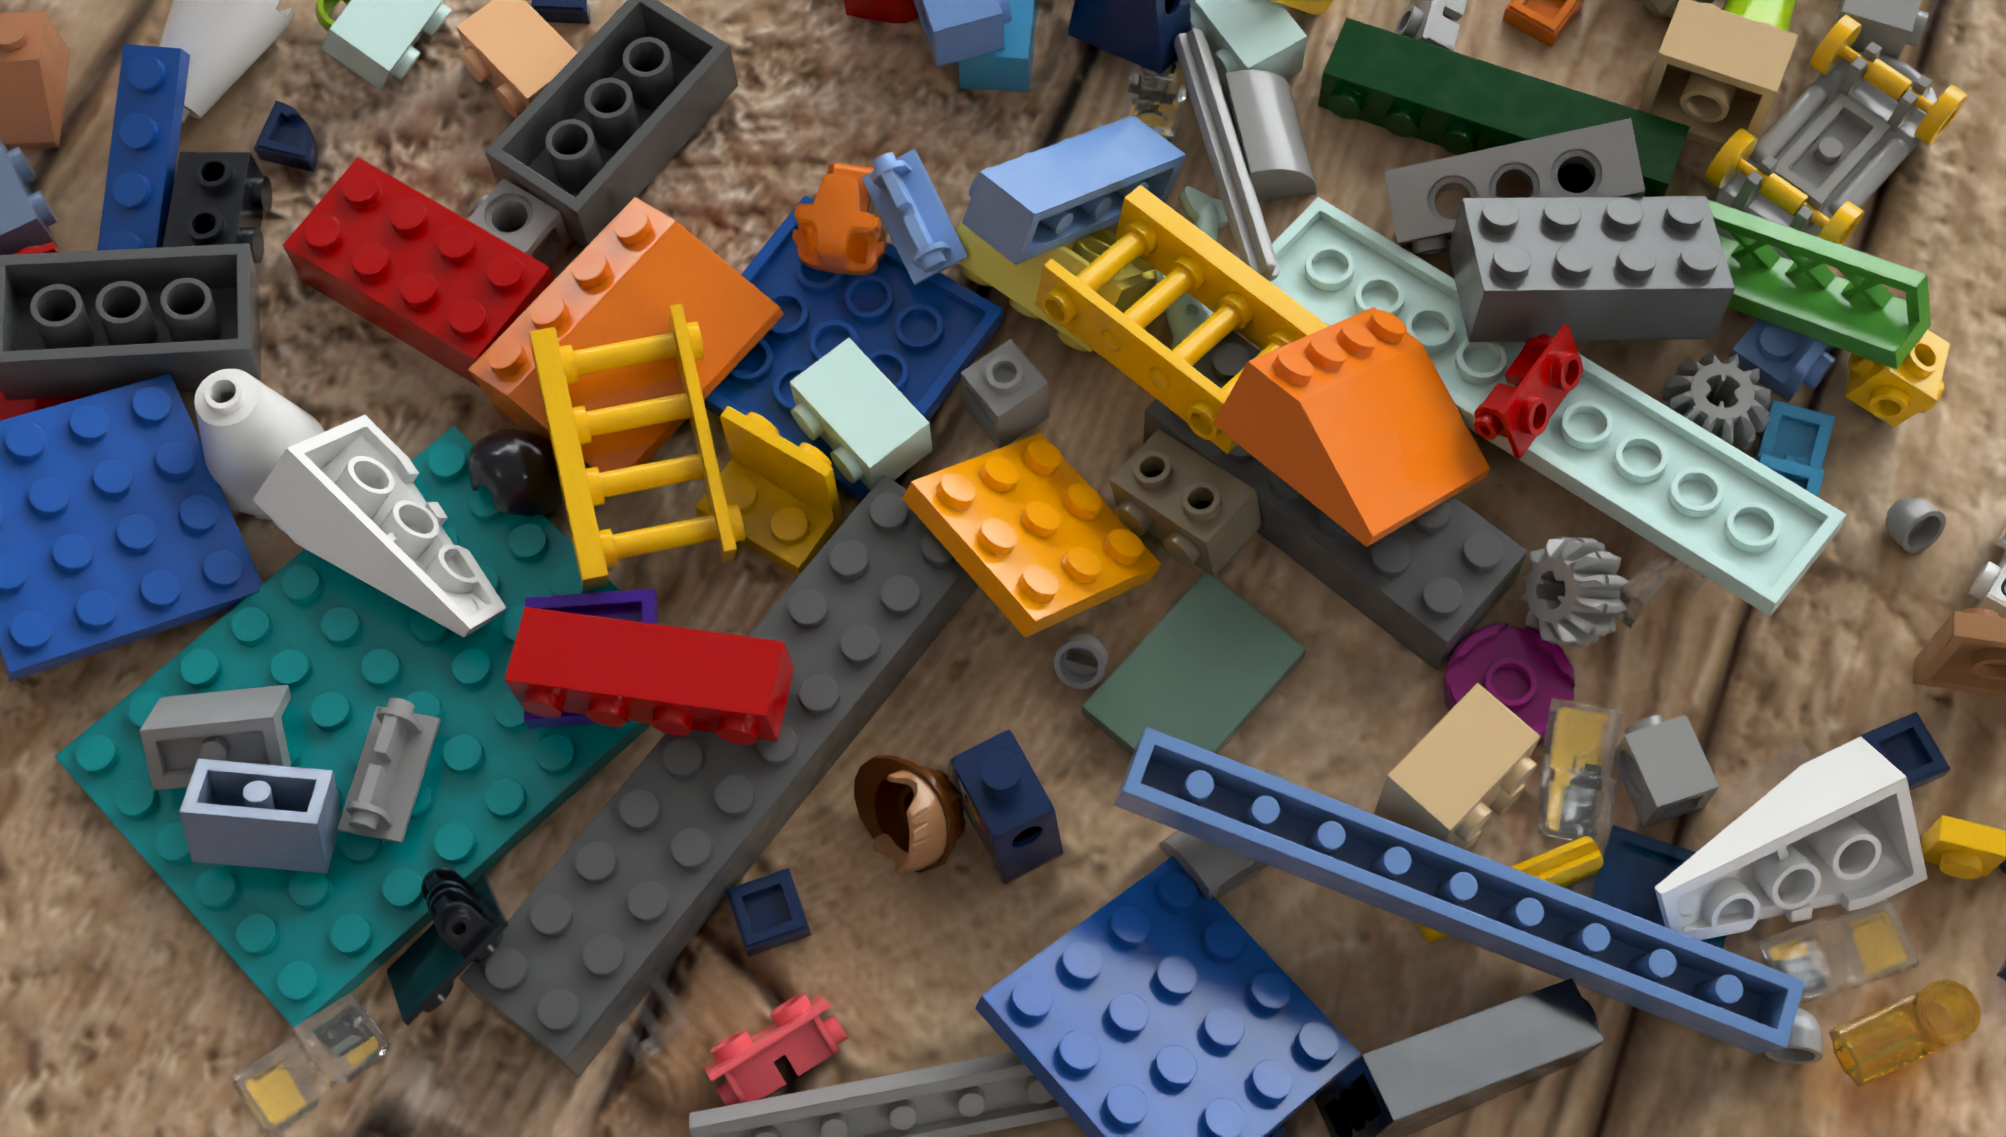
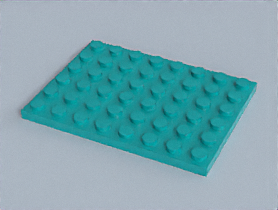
M454 426L411 460L419 472V475L414 480V484L426 502L439 503L448 517L442 525L443 529L454 545H459L471 552L506 606L505 611L500 617L468 636L462 637L304 549L260 586L259 592L242 600L54 756L283 1017L302 1036L432 921L427 902L421 891L423 878L428 872L438 867H448L455 870L468 883L473 885L651 726V724L631 721L626 722L622 727H611L601 724L532 729L527 727L523 720L524 709L504 680L525 608V598L620 590L608 579V587L583 592L573 543L543 514L535 516L506 514L496 510L491 491L488 487L481 485L478 491H473L467 466L470 448L473 444ZM288 685L291 700L281 719L291 767L333 770L342 815L377 706L386 707L389 698H400L415 705L413 713L441 719L403 843L339 831L327 874L192 862L179 814L188 787L153 790L139 730L157 701L163 697Z

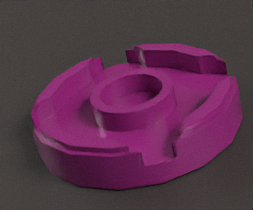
M1492 623L1469 633L1453 650L1443 678L1444 700L1448 710L1450 711L1479 683L1541 736L1537 745L1548 741L1552 735L1557 706L1572 707L1574 699V669L1563 649L1558 644L1541 640L1540 631L1528 626L1522 629L1519 627H1508L1509 623Z

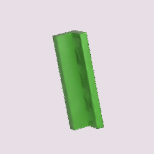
M1708 200L1716 229L1719 227L1727 230L1737 240L1734 241L1719 235L1735 287L1727 306L1728 308L1894 369H1898L1930 328L1931 318L1927 274ZM1771 246L1782 249L1791 260L1781 257ZM1826 265L1837 268L1848 280L1836 276ZM1882 284L1906 292V300L1893 296Z

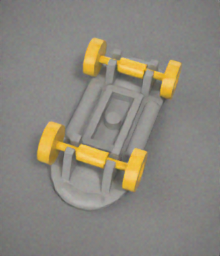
M1845 15L1828 32L1810 60L1809 66L1821 73L1817 79L1759 141L1758 138L1745 129L1740 128L1717 153L1708 167L1704 178L1718 187L1714 200L1716 203L1843 245L1864 215L1865 211L1860 208L1920 141L1931 146L1942 135L1965 104L1968 94L1951 85L1937 99L1931 87L1933 82L1931 79L1923 74L1921 75L1910 65L1892 56L1880 54L1882 47L1873 41L1865 48L1864 52H1856L1851 47L1860 34L1862 25L1848 15ZM1717 227L1718 235L1737 241L1727 230ZM1771 246L1781 257L1791 260L1782 249Z

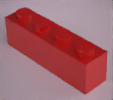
M525 607L504 680L522 708L537 716L557 718L561 716L562 712L586 715L590 720L605 726L622 727L626 724V721L651 724L656 730L670 735L687 736L691 734V730L717 733L721 739L734 744L752 745L757 742V739L778 742L795 668L784 641Z

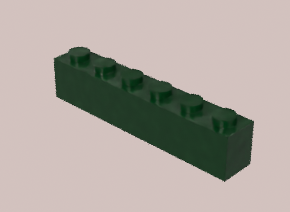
M1347 17L1323 71L1318 101L1319 107L1331 110L1341 118L1359 119L1386 128L1391 133L1400 137H1414L1442 146L1448 152L1455 155L1631 118L1645 187L1643 197L1665 196L1690 126ZM1580 164L1567 165L1557 175L1561 187L1569 192L1581 193L1588 190L1593 184L1591 172Z

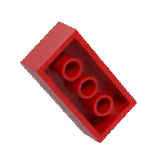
M359 157L356 158L282 245L302 282L477 386L479 384L468 369L554 281L549 266Z

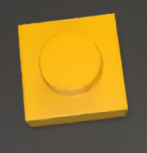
M1942 815L1921 837L1924 861L1940 865L1939 869L1949 876L1963 879L1986 877L2006 860V830Z

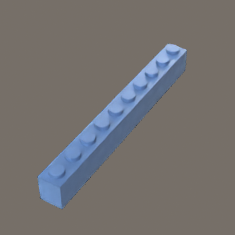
M1149 727L1145 728L1135 746L1114 806L1563 980L1573 978L1576 985L1754 1054L1787 1048L1806 981Z

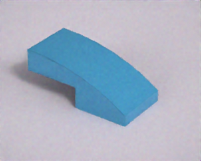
M1773 400L1768 405L1767 411L1770 412L1768 415L1770 419L1764 431L1761 432L1755 460L1818 497L1825 472L1822 469L1836 416Z

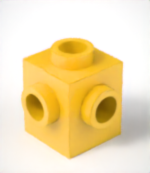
M1927 330L1898 369L1851 353L1848 360V368L1851 372L1844 397L1893 427H1897L1918 412L1925 413L1929 411L1940 399L1944 390L1942 376L1950 343Z

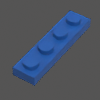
M123 44L97 251L163 247L174 187L190 55L181 48Z

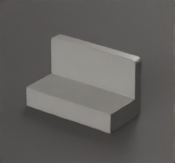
M278 685L160 698L139 730L153 790L188 787L198 758L291 767L281 719L291 700L289 686Z

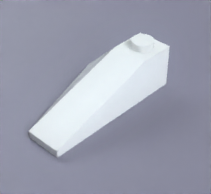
M366 415L286 448L253 498V501L297 545L462 637L468 636L502 615L506 606L471 552L459 545H454L443 529L442 525L448 517L439 503L426 502L414 484V480L419 475V472L409 457Z
M1861 736L1802 764L1654 887L1665 927L1698 940L1749 931L1757 920L1784 915L1790 922L1811 919L1813 909L1839 904L1847 911L1868 908L1928 879L1907 777Z

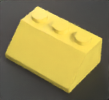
M961 221L956 232L969 257L958 262V264L963 266L962 272L967 278L983 286H993L1010 298L1009 303L1016 311L1030 318H1040L1058 330L1057 335L1059 339L1068 346L1080 351H1094L1065 327L1058 326L1050 321L1043 310L1035 305L1045 263L1052 258L1076 276L1118 241L1115 238V234L1104 228L1015 265ZM1136 257L1096 293L1124 313L1156 285L1158 270L1144 259Z

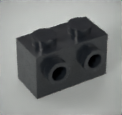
M180 152L163 247L249 243L254 264L262 261L264 239L261 231L263 212H268L272 205V186L270 179L261 173L251 152Z

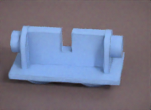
M913 149L898 158H895L894 154L890 152L874 159L871 162L874 171L861 178L914 285L969 257L916 150Z

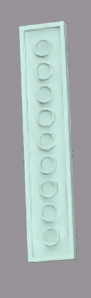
M1317 197L1272 243L1280 272L1274 281L1269 282L1328 326L1373 307L1398 317L1405 324L1406 332L1423 344L1467 427L1477 433L1474 429L1476 421L1475 410L1485 401L1496 384L1501 383L1518 387V385L1507 383L1504 374L1522 351L1526 341L1469 342L1454 278L1323 199ZM1579 354L1584 372L1577 386L1569 391L1550 417L1546 429L1535 438L1519 460L1770 617L1839 532L1847 514ZM1497 435L1493 440L1487 439L1514 456L1508 437Z

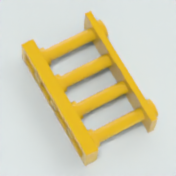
M1139 185L1124 198L1115 233V238L1118 241L1076 276L1051 258L1043 265L1035 305L1043 310L1050 321L1058 326L1065 327L1187 422L1195 434L1203 439L1210 440L1228 454L1236 447L1237 443L1214 426L1213 422L1243 369L1220 388L1192 366L1232 330L1240 332L1261 348L1262 351L1256 356L1259 357L1324 329L1328 325L1142 185ZM1136 257H1139L1156 268L1165 277L1122 313L1097 294L1096 291ZM1184 293L1190 294L1211 310L1213 314L1173 350H1170L1144 330V328Z
M682 303L670 305L668 325L670 333L574 351L572 345L559 347L555 327L529 331L533 359L583 592L608 587L607 568L618 566V559L716 540L721 563L734 561L737 550L735 542L745 541L738 503L730 505L726 503L695 360L704 359V347L700 328L697 321L686 323ZM676 357L683 393L586 411L584 405L572 407L568 384L579 382V375ZM685 418L690 420L697 454L600 473L598 467L585 468L581 445L592 443V436ZM703 479L710 515L612 534L611 528L598 529L594 506L604 505V498Z

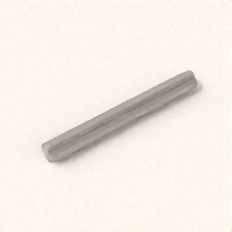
M1192 28L1187 33L1178 34L1173 44L1239 258L1268 281H1274L1279 275V266L1208 41L1203 31Z

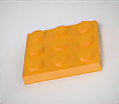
M1042 433L913 480L902 497V500L1024 638L1151 581L1162 565L1146 548L1141 539L1119 520L1117 515L1102 500L1098 492L1088 485L1065 460L1060 451Z

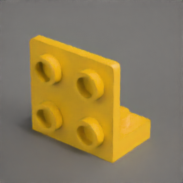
M727 406L720 415V420L732 459L720 476L727 505L738 503L745 532V541L740 542L799 576L843 521L834 472L831 467L832 463L816 447L804 442L797 446L781 437L777 428L763 416L755 412H748L745 416L732 407ZM706 493L696 505L699 517L710 515Z

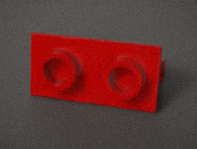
M1563 324L1554 337L1543 333L1538 337L1528 339L1522 351L1504 374L1507 383L1518 385V387L1497 383L1485 401L1475 410V431L1483 438L1489 440L1495 439L1497 435L1508 437L1515 458L1521 459L1535 438L1543 433L1550 417L1569 391L1577 386L1584 372L1582 360L1578 354L1569 325Z

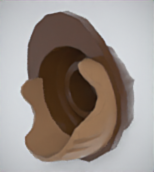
M877 755L860 766L854 781V799L859 817L874 839L873 848L875 852L898 863L895 868L897 873L912 871L922 873L945 864L957 840L965 831L966 823L962 803L963 795L958 792L947 774L941 770L917 765L912 761L891 755Z

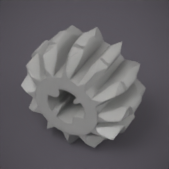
M1712 350L1704 354L1699 363L1687 358L1679 365L1676 374L1672 378L1667 379L1662 390L1663 399L1665 400L1664 405L1744 452L1752 446L1756 435L1764 431L1770 419L1768 416L1770 412L1766 408L1771 400V389L1756 385L1760 379L1759 368L1743 372L1738 368V353L1730 357L1726 363H1720Z
M1563 536L1556 539H1548L1546 548L1530 552L1532 570L1530 569L1519 574L1527 584L1526 593L1517 601L1530 608L1525 625L1540 630L1541 640L1549 641L1552 644L1589 646L1591 643H1598L1600 636L1616 632L1614 614L1628 609L1620 600V590L1630 583V581L1616 575L1621 563V557L1613 555L1611 552H1606L1605 544L1597 542L1593 538L1578 537L1576 539L1575 537Z

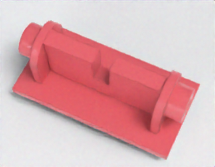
M801 993L775 1008L770 1013L774 1022L750 1037L746 1029L727 1037L711 1049L710 1052L714 1060L703 1067L711 1082L723 1074L726 1077L727 1082L716 1088L726 1106L763 1099L786 1085L774 1064V1061L784 1055L799 1077L827 1058L840 1052L837 1045L848 1039L834 1015L825 1021H822L819 1015L831 1008L829 1002L819 994L809 1000L805 993Z

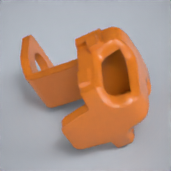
M832 163L828 166V172L822 179L813 204H798L795 206L794 218L799 230L793 229L792 239L795 241L798 256L804 265L816 270L857 276L869 275L877 270L879 259L882 260L883 254L886 253L887 234L882 231L879 217L868 213L871 196L861 178L874 171L873 168Z

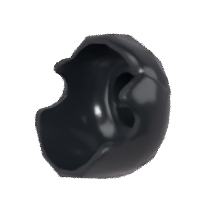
M500 429L480 439L470 448L467 466L471 488L473 491H478L481 485L488 487L491 491L496 510L506 514L535 516L548 514L561 504L562 490L552 443L541 435L519 429Z

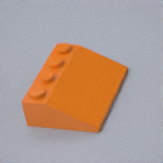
M634 197L471 365L468 371L500 413L525 430L541 435L551 442L531 349L529 331L555 327L559 347L572 345L574 351L670 333L668 325L670 305L682 303L686 323L697 321L701 332L704 359L695 360L703 399L705 400L778 322L784 313L775 302L676 220ZM676 357L579 375V382L568 384L572 407L584 405L586 411L683 393ZM687 418L592 436V443L581 445L585 468L598 467L600 473L645 464Z
M1374 307L1248 361L1213 422L1214 426L1366 547L1484 479L1490 470L1487 461L1423 344L1406 332L1405 324L1398 317L1389 312L1377 310Z

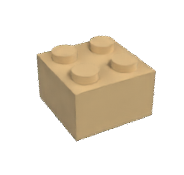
M1679 0L1658 52L1638 110L1690 126L1686 139L1719 150L1740 128L1745 129L1757 138L1778 92L1798 35L1779 29L1771 23L1757 22L1721 10L1709 3Z
M1477 683L1387 775L1374 815L1468 851L1483 833L1480 828L1494 811L1501 816L1525 790L1526 786L1523 783L1537 766L1530 757L1541 736Z

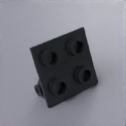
M438 867L428 872L423 878L421 891L434 923L386 970L402 1020L406 1025H409L422 1011L429 1013L440 1006L450 994L454 980L472 962L479 963L489 957L500 944L504 934L503 931L509 924L488 879L484 875L471 885L455 870L448 867Z

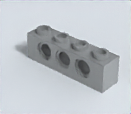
M1631 118L1384 171L1397 243L1404 249L1411 248L1412 254L1416 256L1435 254L1449 248L1448 240H1451L1456 219H1447L1441 216L1435 208L1438 197L1448 190H1460L1469 198H1498L1496 189L1504 179L1520 177L1530 185L1532 190L1531 197H1643L1645 193ZM1580 164L1591 172L1593 184L1584 192L1570 193L1559 184L1558 173L1567 165Z

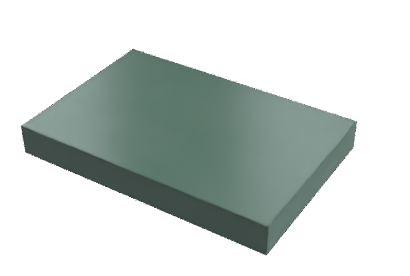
M1205 572L1082 705V715L1131 755H1133L1135 746L1146 727L1218 754L1305 657L1307 648L1216 577Z

